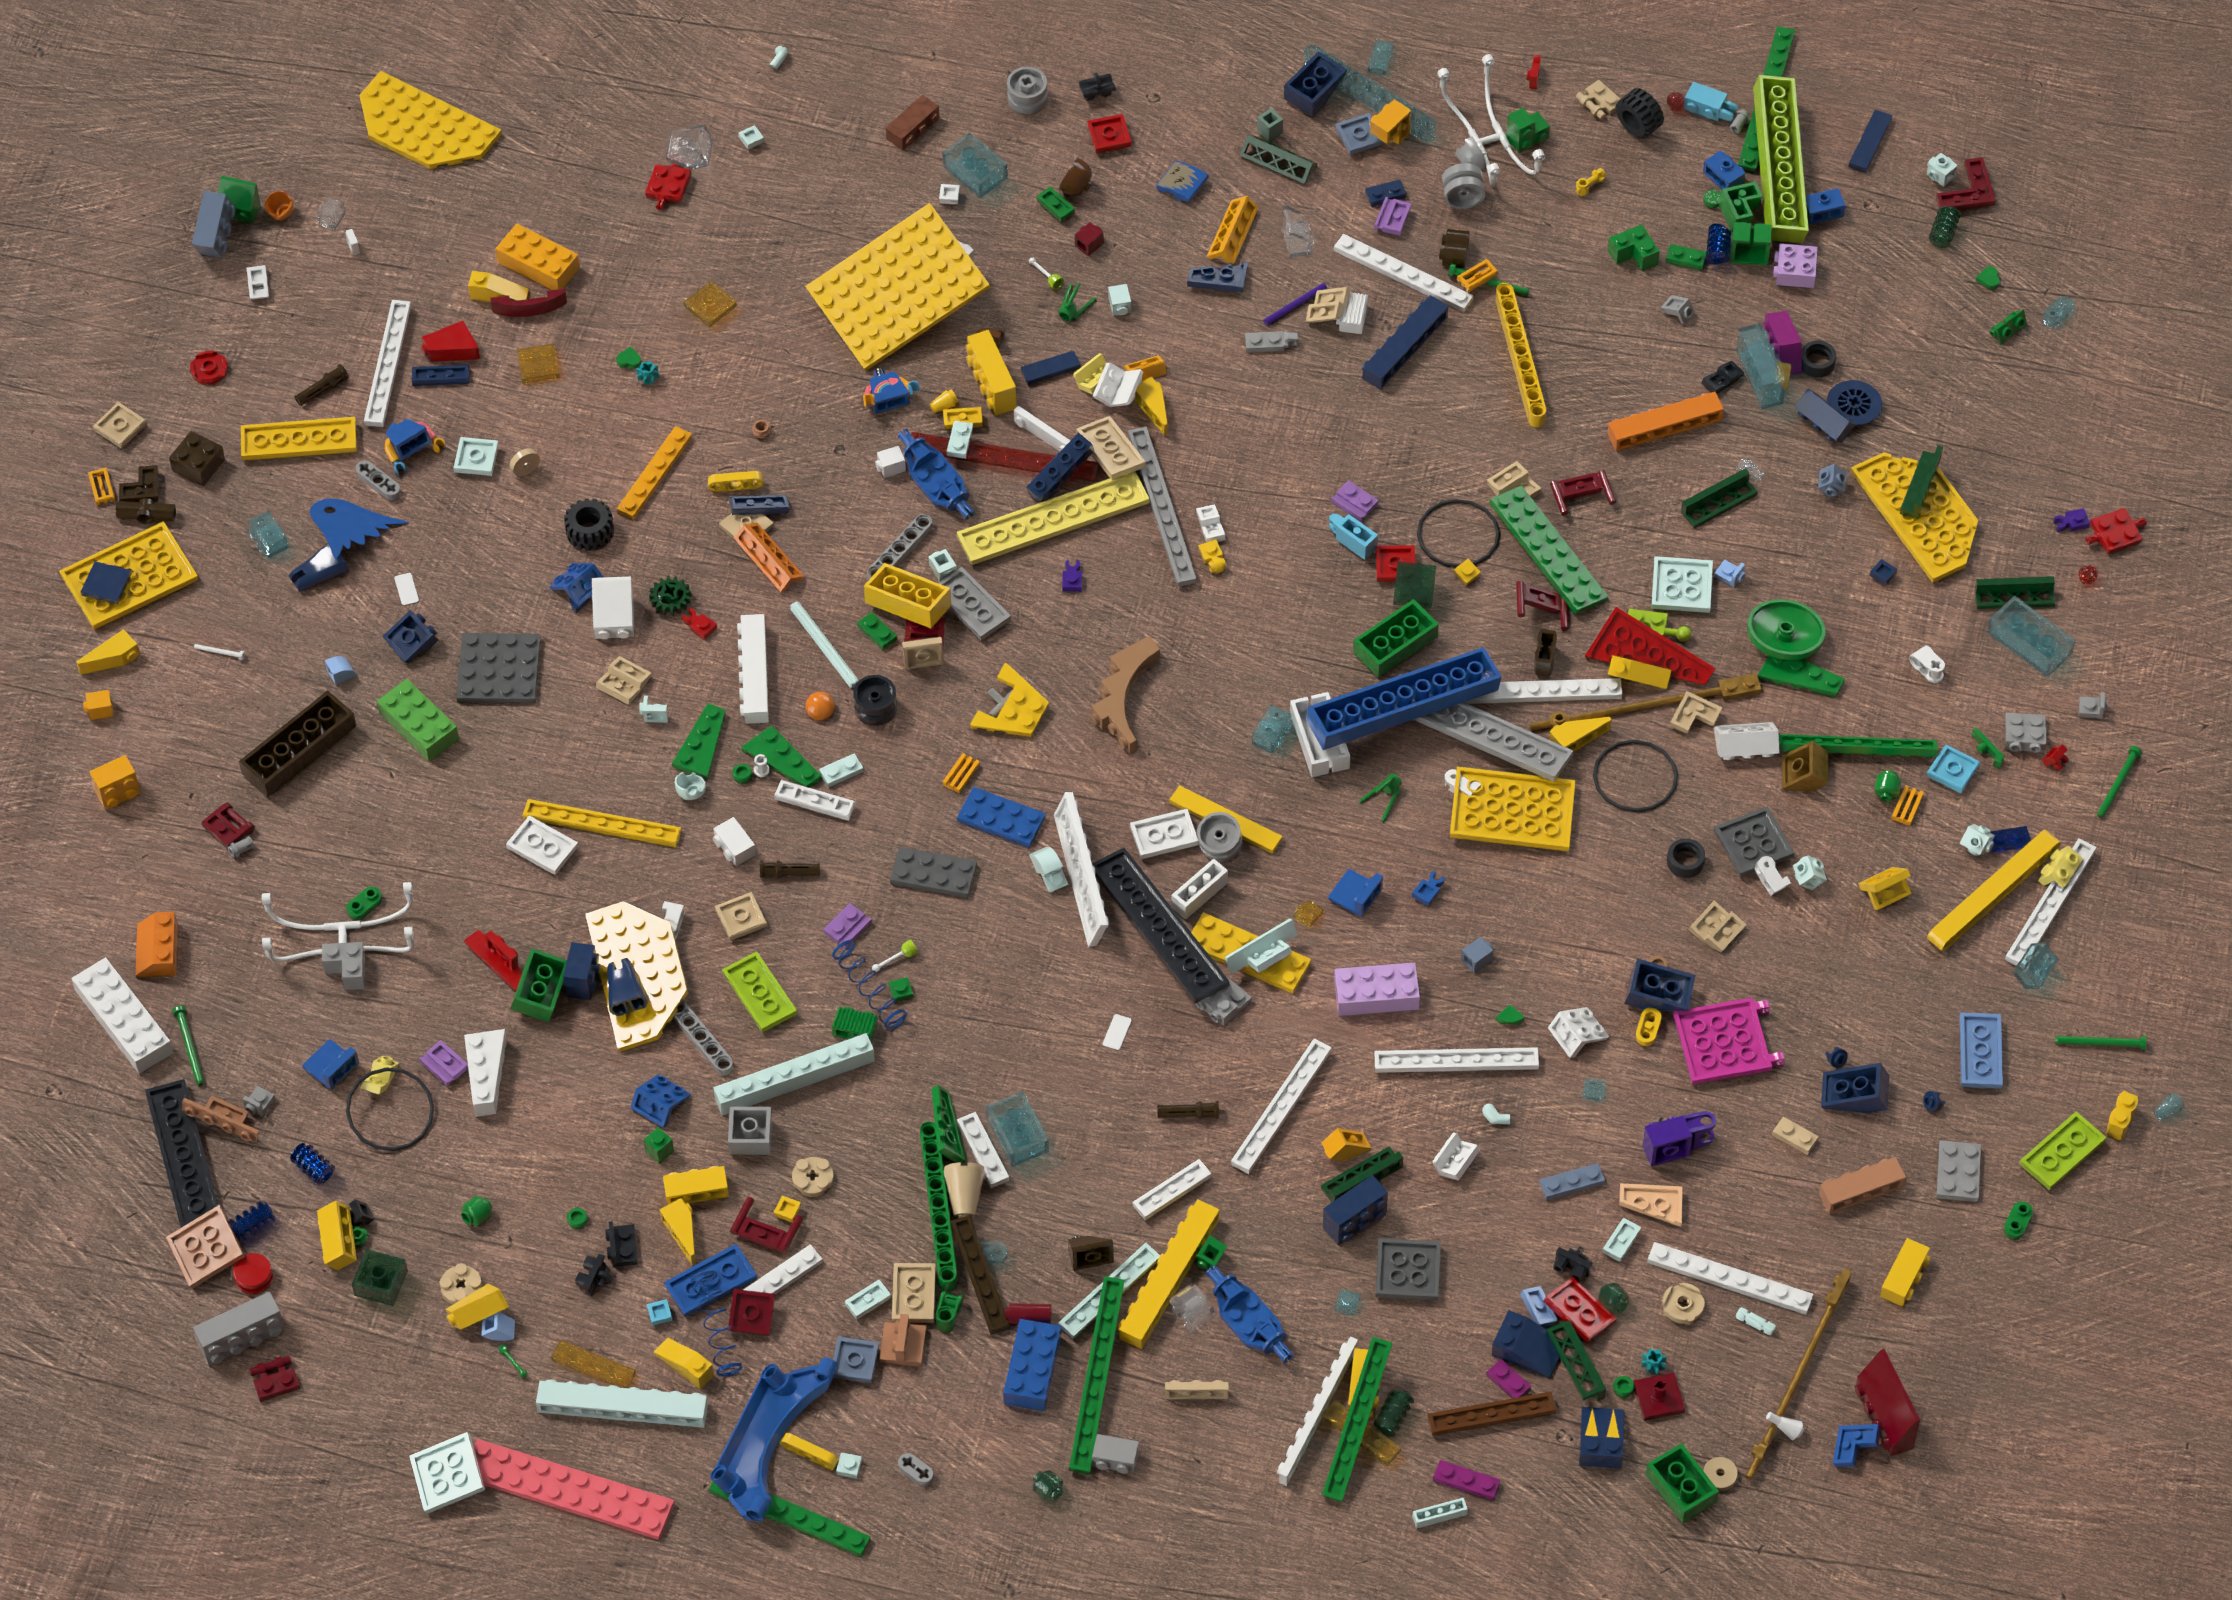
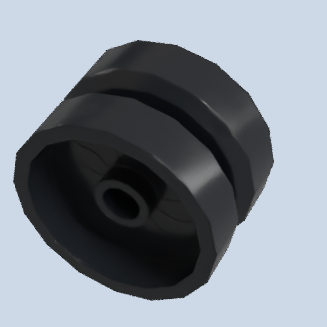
M869 675L856 683L853 690L855 714L858 719L872 726L883 725L889 722L897 712L896 688L893 682L881 675Z

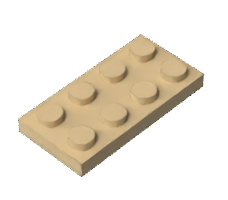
M1110 416L1076 429V434L1079 432L1093 444L1094 452L1092 455L1111 480L1146 467V461Z

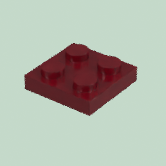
M733 1289L728 1327L731 1326L732 1328L728 1331L770 1336L776 1295L773 1293Z

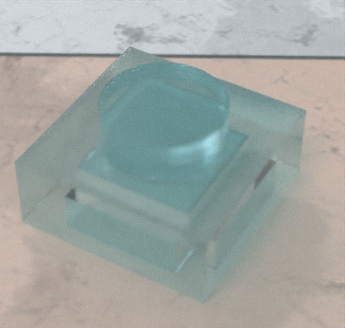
M1340 1289L1335 1304V1311L1355 1315L1360 1294Z

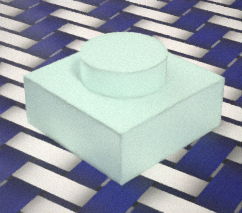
M755 125L739 132V138L747 149H751L764 142V137Z
M841 1453L836 1475L857 1479L862 1456Z

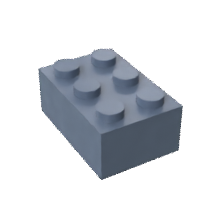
M204 191L192 241V245L202 255L222 258L223 252L225 253L227 250L226 239L227 235L231 232L230 221L231 217L235 215V206L226 194Z

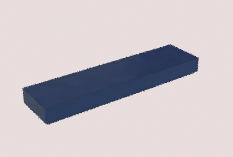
M1874 110L1848 167L1866 173L1892 120V115Z

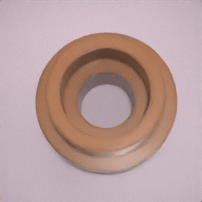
M758 420L752 427V433L757 438H766L771 433V426L765 420Z

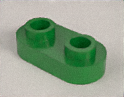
M376 887L364 889L347 904L348 916L353 920H360L381 904V891Z
M2020 1201L2012 1207L2003 1229L2007 1238L2018 1240L2024 1235L2033 1214V1208L2029 1203Z

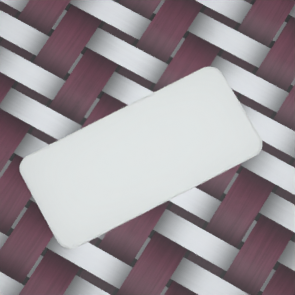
M411 573L395 576L394 579L402 605L418 602L419 599Z
M1115 1014L1103 1041V1046L1119 1050L1131 1023V1018Z

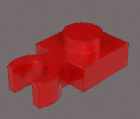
M1534 55L1532 68L1527 71L1526 80L1530 81L1529 88L1537 89L1541 55Z
M689 609L691 617L688 618L682 615L683 623L690 625V630L703 640L717 629V623L703 613L698 617L694 609Z

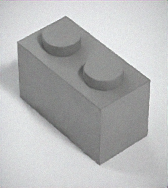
M1097 1434L1092 1454V1466L1101 1470H1117L1123 1474L1128 1472L1134 1473L1139 1452V1441Z

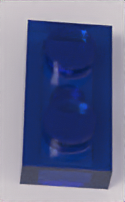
M2027 826L1990 831L1991 834L1995 835L1992 840L1994 842L1991 849L1992 853L2024 848L2031 841Z

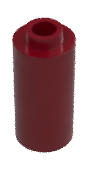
M1009 1303V1307H1005V1319L1009 1320V1324H1019L1020 1319L1051 1324L1052 1304Z

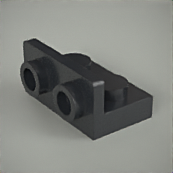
M610 1221L609 1229H605L606 1241H610L611 1246L607 1247L608 1260L612 1259L613 1267L638 1265L635 1225L614 1226L613 1221Z

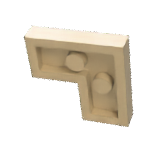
M1686 691L1669 726L1688 734L1695 718L1714 726L1722 711V707Z

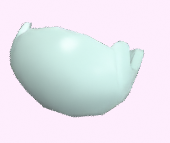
M681 772L675 777V789L684 800H695L705 793L706 783L704 779L694 772L691 775H685L684 772Z

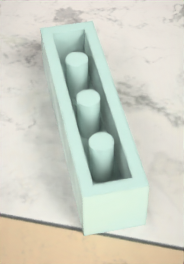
M1464 1498L1413 1511L1412 1517L1417 1529L1467 1515L1468 1508Z

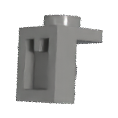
M1671 295L1661 307L1663 313L1678 316L1681 324H1686L1694 314L1693 307L1688 298Z
M2101 692L2099 698L2079 697L2078 717L2103 718L2104 711L2108 710V700H2105V692Z
M257 1086L250 1097L244 1096L243 1103L245 1110L250 1114H257L262 1117L276 1098L275 1094Z

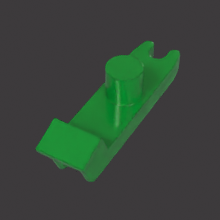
M1977 727L1974 728L1971 735L1979 743L1976 746L1977 751L1980 754L1986 751L1994 759L1993 766L2001 769L2005 755Z

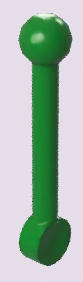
M501 1345L499 1352L510 1360L519 1371L520 1377L525 1378L527 1371L522 1369L507 1352V1347Z

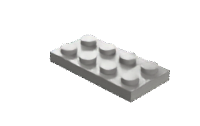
M963 567L938 583L950 588L952 605L949 609L981 641L1011 620V615Z

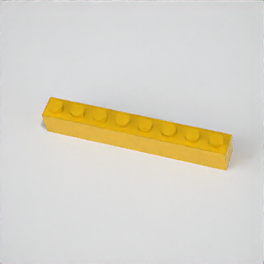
M1198 1199L1194 1206L1191 1205L1186 1214L1187 1218L1184 1222L1181 1221L1179 1223L1175 1238L1171 1237L1167 1244L1166 1253L1160 1255L1157 1261V1268L1149 1273L1148 1283L1145 1287L1142 1286L1140 1288L1137 1301L1131 1303L1128 1309V1316L1119 1323L1120 1340L1142 1350L1193 1265L1197 1254L1218 1223L1220 1209Z

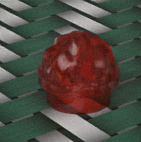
M1672 92L1667 96V104L1672 110L1676 109L1679 111L1683 107L1685 97H1683L1682 93Z
M2085 565L2080 568L2078 577L2083 584L2089 585L2096 581L2098 572L2095 567Z

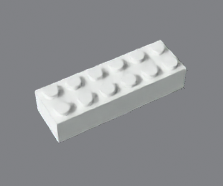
M106 957L71 978L76 993L138 1074L173 1054L168 1037Z

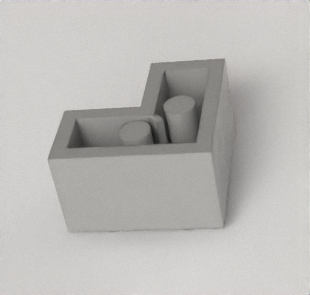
M363 942L322 944V964L325 974L342 973L345 990L365 989V951Z

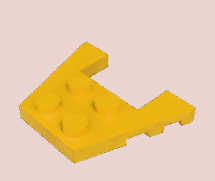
M1005 663L997 676V680L1014 689L997 718L978 710L970 723V728H982L992 732L995 730L1003 731L1006 734L1031 737L1047 710L1049 702L1011 666Z

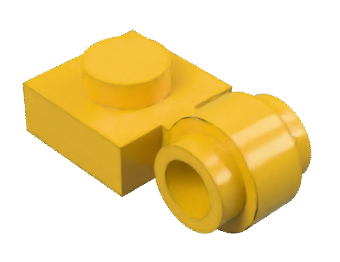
M1217 540L1198 545V551L1204 564H1208L1211 573L1215 572V574H1218L1227 568Z

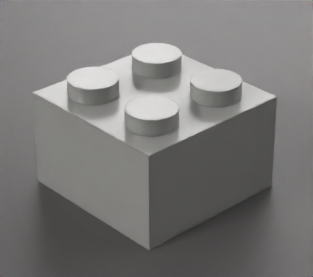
M730 1107L729 1155H771V1107Z

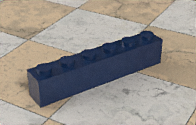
M1431 295L1426 300H1422L1417 310L1411 312L1404 324H1400L1396 332L1386 339L1384 345L1374 352L1373 357L1363 364L1362 379L1381 390L1448 318V305Z

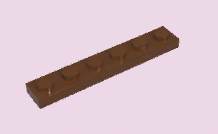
M1545 1392L1428 1413L1427 1418L1431 1435L1435 1436L1556 1414V1408L1552 1392Z

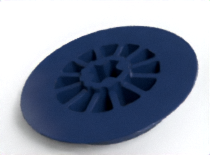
M1848 380L1835 385L1827 396V402L1855 425L1871 422L1879 415L1882 409V399L1878 391L1870 384L1858 380Z

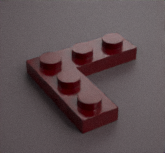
M1983 157L1965 159L1964 161L1971 189L1936 194L1940 212L1995 205L1996 200Z

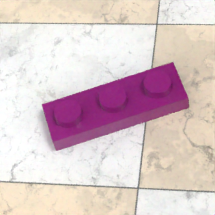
M1443 1460L1439 1461L1433 1476V1482L1491 1501L1494 1500L1500 1484V1479Z

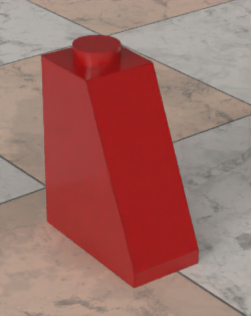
M463 320L422 336L423 345H421V350L424 356L428 355L431 362L480 359L478 345Z

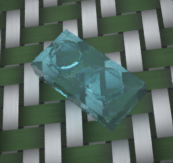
M1380 40L1375 41L1367 72L1386 75L1394 43Z

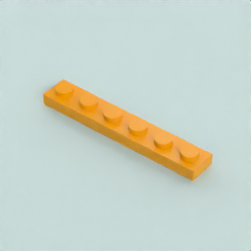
M674 427L617 507L618 514L634 521L692 439V433L679 427Z

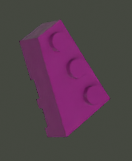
M1781 311L1765 314V322H1762L1763 332L1767 334L1779 377L1802 373V342L1788 312Z

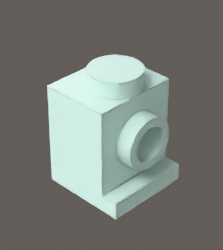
M946 549L940 552L937 551L929 556V566L938 578V582L957 570L955 562Z

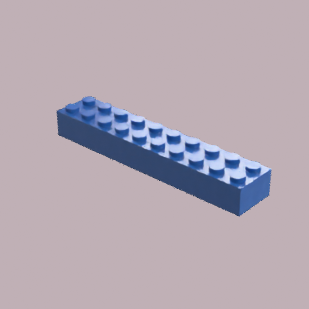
M1482 647L1308 706L1306 721L1321 748L1326 750L1498 691L1502 676L1486 649Z

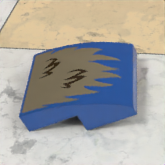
M1174 161L1156 187L1160 192L1173 194L1176 200L1190 202L1207 181L1209 175L1194 166Z

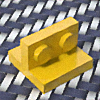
M1891 867L1858 883L1861 891L1868 892L1874 910H1879L1912 894L1906 880L1911 875L1909 870L1905 868Z

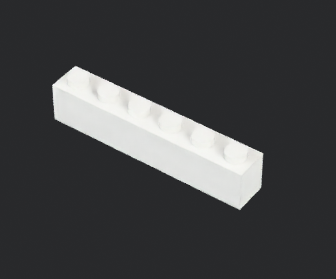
M764 614L741 615V623H737L738 635H741V639H738V651H742V655L738 656L739 667H742L743 672H739V683H743V688H739L740 700L744 701V704H740V716H744L745 724L769 722L765 617Z

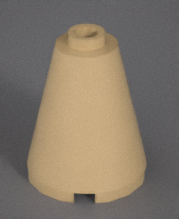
M953 1163L944 1167V1176L954 1217L961 1218L970 1215L973 1218L975 1216L985 1174L983 1165L968 1163V1166H961V1163Z

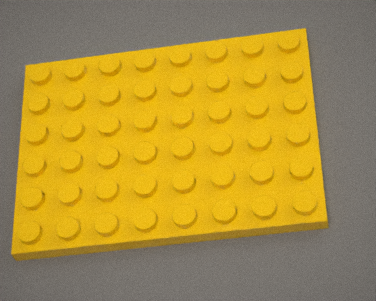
M930 203L805 286L865 371L991 288L985 277Z

